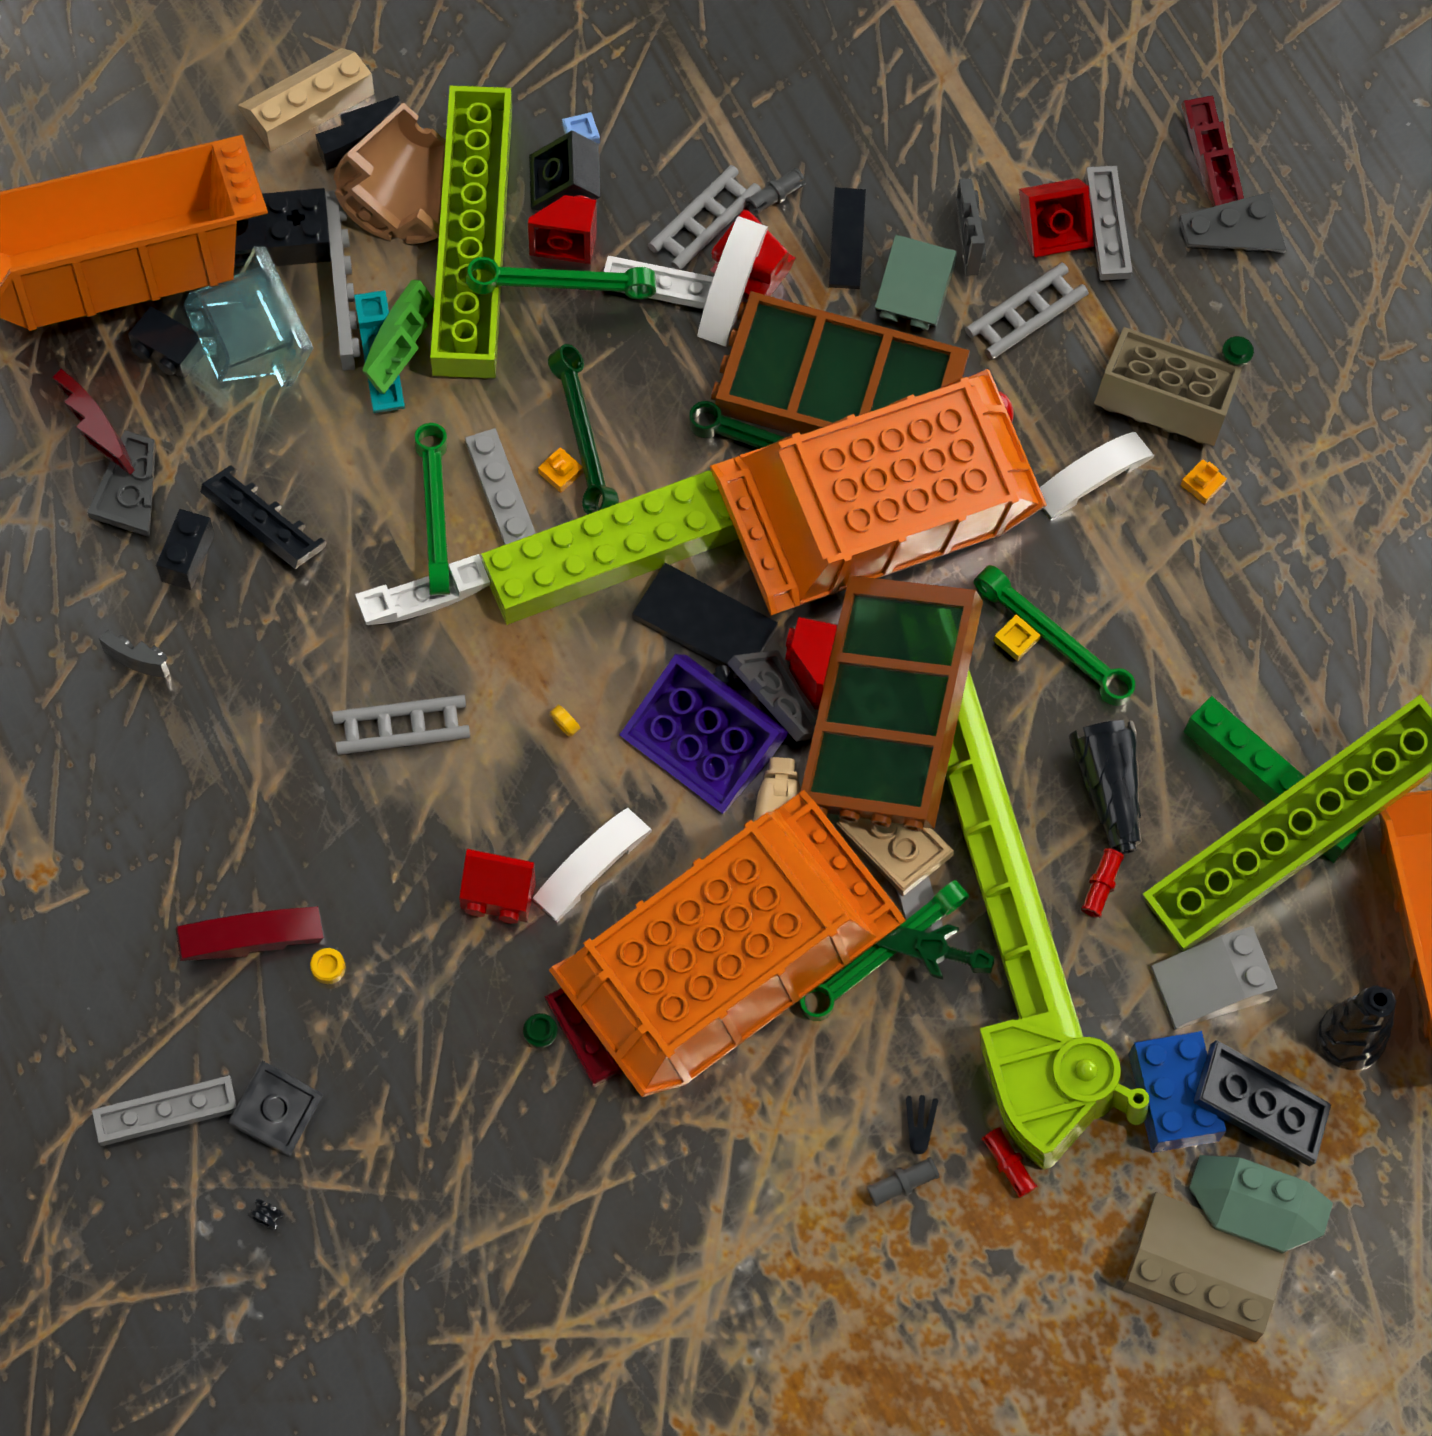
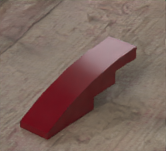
M1213 95L1183 101L1181 106L1189 138L1212 207L1244 199L1233 147L1229 148L1224 124L1223 121L1219 122Z
M60 369L52 378L64 395L68 397L65 404L74 417L80 421L76 426L89 445L131 475L135 471L123 442L110 421L86 390L63 369Z
M318 906L240 914L176 927L180 961L247 957L250 952L284 950L287 945L320 943L324 938Z

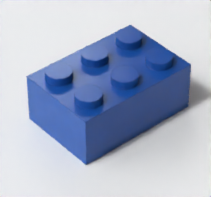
M1202 1031L1134 1042L1128 1055L1136 1088L1144 1089L1149 1095L1147 1117L1144 1123L1151 1152L1155 1153L1219 1142L1226 1132L1224 1119L1193 1103L1207 1057Z

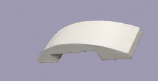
M740 216L737 217L716 269L697 337L725 347L728 346L732 329L737 320L736 314L768 226Z
M1136 432L1125 434L1101 445L1067 466L1040 487L1047 504L1042 510L1050 520H1053L1076 506L1078 499L1122 472L1130 473L1154 457L1153 453Z
M479 554L448 564L450 595L430 596L429 576L390 589L385 584L355 594L366 625L385 624L421 616L452 605L489 586L490 580Z
M629 808L621 811L592 834L561 864L535 894L533 901L555 922H558L581 900V895L625 852L629 854L652 832V829Z

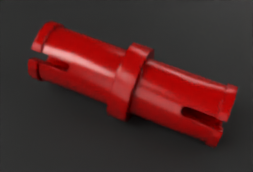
M1104 848L1096 874H1092L1089 883L1091 886L1081 907V911L1091 917L1101 918L1108 895L1116 887L1114 880L1124 855L1111 848Z
M1001 1127L992 1130L981 1138L997 1161L998 1165L996 1168L999 1173L1003 1172L1017 1193L1018 1198L1027 1195L1038 1187L1021 1162L1023 1159L1020 1152L1016 1153L1002 1132Z

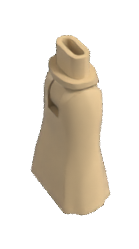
M769 758L768 770L764 772V779L758 791L753 822L766 812L778 809L800 793L799 774L795 771L794 759Z

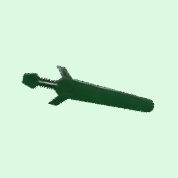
M949 924L929 933L899 926L875 944L922 960L930 975L942 980L943 975L938 964L947 958L951 961L961 962V964H968L973 973H991L994 965V957L980 948L970 954L969 951L967 953L966 950L960 951L959 948L957 950V948L948 946L946 939L959 931V927Z

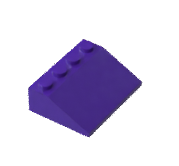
M675 654L619 735L724 814L769 762V758L773 757L789 733L785 728L689 656Z

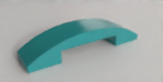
M385 290L354 295L365 362L370 348L389 314ZM399 375L385 394H380L368 379L373 413L405 409Z

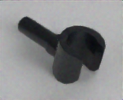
M722 665L715 668L713 675L730 688L733 685H746L739 676H732L730 666Z

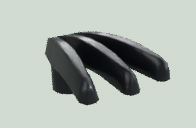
M919 1096L917 1127L914 1126L912 1097H906L909 1141L913 1153L923 1154L928 1149L938 1105L937 1098L932 1100L927 1125L924 1128L925 1096Z

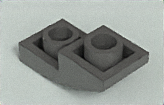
M109 630L99 638L103 651L122 665L155 677L166 678L170 674L166 660H168L167 656L155 645L150 648L141 640L134 647L123 635L116 637Z

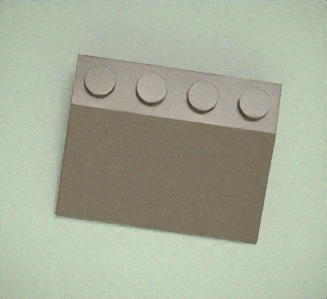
M1123 327L1105 370L1094 404L1103 407L1107 411L1130 416L1138 422H1147L1161 427L1169 433H1178L1192 438L1198 443L1215 446L1242 368Z
M1155 1192L1122 1290L1256 1342L1265 1332L1275 1301L1286 1252L1280 1253L1216 1230L1202 1209Z

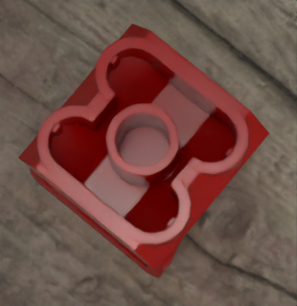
M746 209L739 215L742 218L762 224ZM735 221L712 249V259L716 263L709 271L714 274ZM768 230L759 255L755 258L743 293L746 299L749 298L751 291L771 296L789 273L796 257L789 254L786 248Z

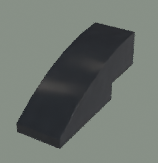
M398 95L341 114V126L315 134L318 152L326 171L337 167L342 157L401 105Z
M835 187L830 248V288L860 289L866 189Z

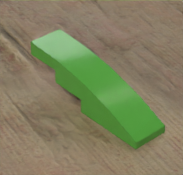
M411 280L383 322L366 359L362 372L380 394H385L419 349L415 342L428 326L424 319L434 307V298L420 280Z

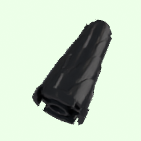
M1115 720L1083 727L1085 736L1081 738L1078 737L1077 730L1069 735L1070 746L1080 766L1100 824H1103L1110 848L1117 849L1122 854L1137 851L1136 845L1142 843L1139 821L1141 813L1138 794L1137 732L1134 722L1130 720L1126 728L1124 720Z
M1379 985L1365 988L1359 994L1334 1005L1325 1013L1319 1022L1317 1038L1322 1053L1330 1062L1339 1068L1342 1065L1350 1067L1349 1070H1361L1370 1067L1381 1057L1391 1035L1396 1008V999L1391 990H1387Z

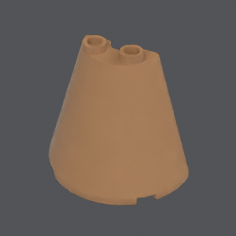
M403 102L342 157L335 170L333 180L336 183L335 195L339 204L356 224L382 239L391 241L392 237L406 239V244H417L439 237L446 140L434 129L421 128L417 123L419 116Z

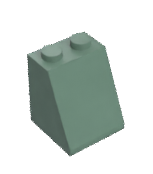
M895 234L875 305V310L881 312L880 318L893 322H898L899 317L911 320L910 326L922 330H928L929 326L936 327L956 265V251Z

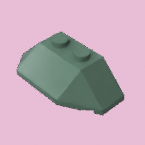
M1200 1155L1189 1186V1190L1196 1197L1202 1210L1216 1230L1280 1253L1287 1252L1323 1237L1333 1205L1332 1201L1309 1182L1240 1157Z

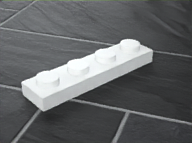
M613 256L607 257L604 272L625 273L628 269L634 267L652 269L656 276V293L649 298L704 309L714 277Z

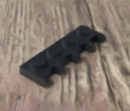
M232 465L202 483L200 492L293 568H298L325 548L327 542L323 538L313 541L302 532L305 528L303 522L299 520L292 524L279 513L282 506L275 501L269 505L255 494L258 490L257 485L251 482L245 486L234 477L237 469Z

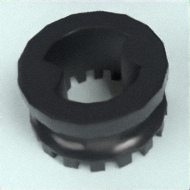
M256 1199V1209L250 1210L248 1216L259 1224L271 1230H276V1220L282 1219L284 1213L275 1206L271 1209L272 1204Z

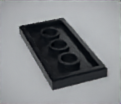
M664 563L632 613L633 619L720 666L728 665L727 662L734 655L763 652L778 628V622L667 563Z
M1218 1040L1210 1044L1193 1102L1309 1167L1317 1161L1331 1108L1329 1102Z

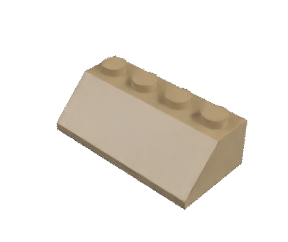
M340 48L238 105V109L268 150L272 152L374 95L372 73L356 52Z

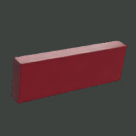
M562 988L545 996L546 1003L593 1088L623 1072Z

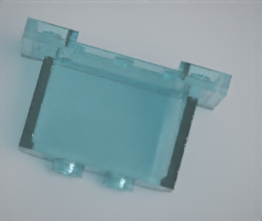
M265 246L253 248L241 273L234 275V280L218 283L217 286L213 287L206 286L190 292L184 303L190 318L191 327L196 331L202 344V351L208 357L219 382L276 375L281 387L293 386L313 350L309 337Z

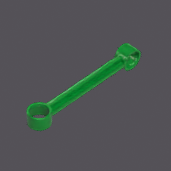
M478 257L470 262L466 275L468 287L478 294H488L496 286L621 291L634 299H646L656 293L655 272L647 267H634L628 269L625 273L498 267L494 260L488 257ZM484 269L489 271L494 279L488 282H480L472 276V272Z
M425 423L418 427L415 432V449L417 454L422 457L430 596L450 595L442 456L447 451V434L441 425ZM428 436H435L442 440L439 445L434 447H427L420 443L423 438Z
M988 565L974 579L975 587L985 598L992 602L999 601L1014 615L1017 614L1037 631L1043 639L1100 685V695L1106 703L1120 706L1130 700L1135 690V679L1132 674L1121 668L1110 669L1013 589L1009 579L1001 570L995 566ZM1114 678L1124 681L1128 686V693L1123 696L1112 694L1106 686L1107 681Z
M954 880L942 888L930 902L900 926L924 932L942 917H946L958 909L970 895L957 880ZM873 945L825 984L819 985L810 992L820 991L829 997L830 1004L825 1012L815 1014L808 1011L805 1005L806 996L800 999L802 1013L813 1021H822L828 1018L833 1012L834 1002L897 952Z

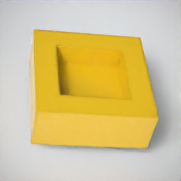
M1016 614L994 636L993 641L1018 662L1039 641L1041 635Z

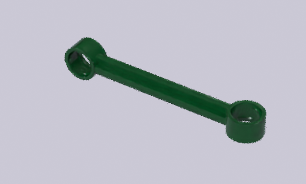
M564 344L549 355L548 365L552 373L562 381L588 486L582 499L583 510L588 515L618 504L619 498L615 489L605 485L578 373L584 369L583 357L574 346ZM601 495H602V504H601V506H600V508H599V507H598L599 499H600V497H601Z
M710 401L698 402L690 410V429L696 436L701 438H710L720 434L757 448L769 446L786 438L721 415L720 408ZM709 413L715 416L717 420L712 425L701 426L694 419L699 414Z

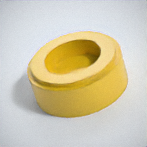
M559 704L549 712L550 718L567 736L572 737L581 729L575 719Z
M324 948L317 951L310 962L314 978L323 984L336 983L345 973L344 958L339 951L333 948Z

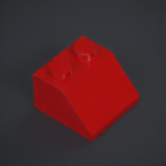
M1076 178L1019 189L1021 217L1034 257L1094 247L1089 186L1083 181Z
M565 195L530 216L528 219L529 255L591 264L597 234L596 200L582 195Z
M798 617L796 628H789L785 660L790 661V671L814 709L819 710L837 625Z
M467 849L459 896L461 909L465 910L467 914L476 917H484L485 914L498 916L499 920L510 924H517L518 921L527 922L536 887L534 862Z

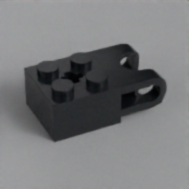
M325 188L263 193L268 214L237 221L236 227H243L246 231L242 235L236 236L235 267L270 264V267L331 261Z

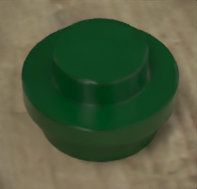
M1234 336L1225 341L1222 355L1227 363L1241 367L1251 361L1254 355V348L1248 339Z
M543 1013L530 1016L523 1027L525 1040L536 1048H545L551 1045L558 1034L555 1020Z

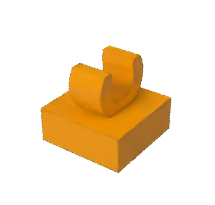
M560 447L538 467V473L562 493L583 474V466Z
M1202 459L1182 479L1180 485L1205 505L1225 485L1227 478L1210 461L1207 463Z

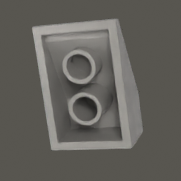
M1253 926L1221 935L1151 966L1175 1030L1270 1001L1278 989Z

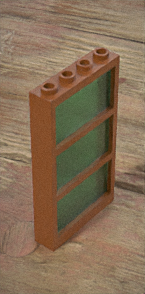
M751 291L748 301L741 302L737 320L741 322L738 329H732L728 346L732 347L730 356L725 354L723 356L720 373H723L721 382H715L711 400H714L715 404L720 408L721 415L790 434L800 432L802 435L823 428L846 416L854 414L856 417L883 408L913 394L917 397L935 391L963 378L970 350Z
M849 575L801 786V791L805 790L826 817L827 814L839 815L840 819L849 822H859V818L869 819L871 823L883 827H890L891 823L903 824L905 829L918 832L923 831V827L935 828L983 600L976 590Z

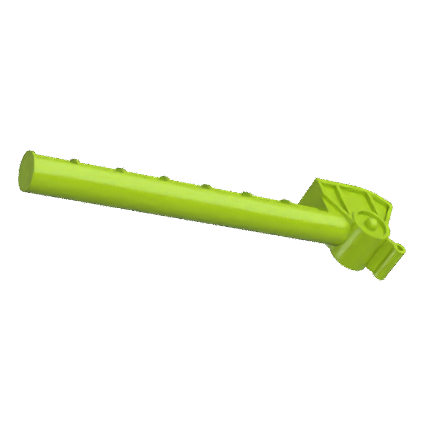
M894 603L910 660L951 666L958 636L951 610ZM968 670L946 779L1019 1015L1018 1020L1012 1019L980 1028V1047L1006 1130L1016 1146L1030 1160L1045 1170L1054 1166L1093 1120L1104 1116L1113 1107L1126 1113V1118L1131 1124H1142L1147 1117L1149 1095L1144 1089L1135 1088L1130 1090L1119 1084L1121 1074L1120 1061L1111 1046L1097 1038L1083 1037L970 670ZM915 673L933 735L936 736L948 677Z

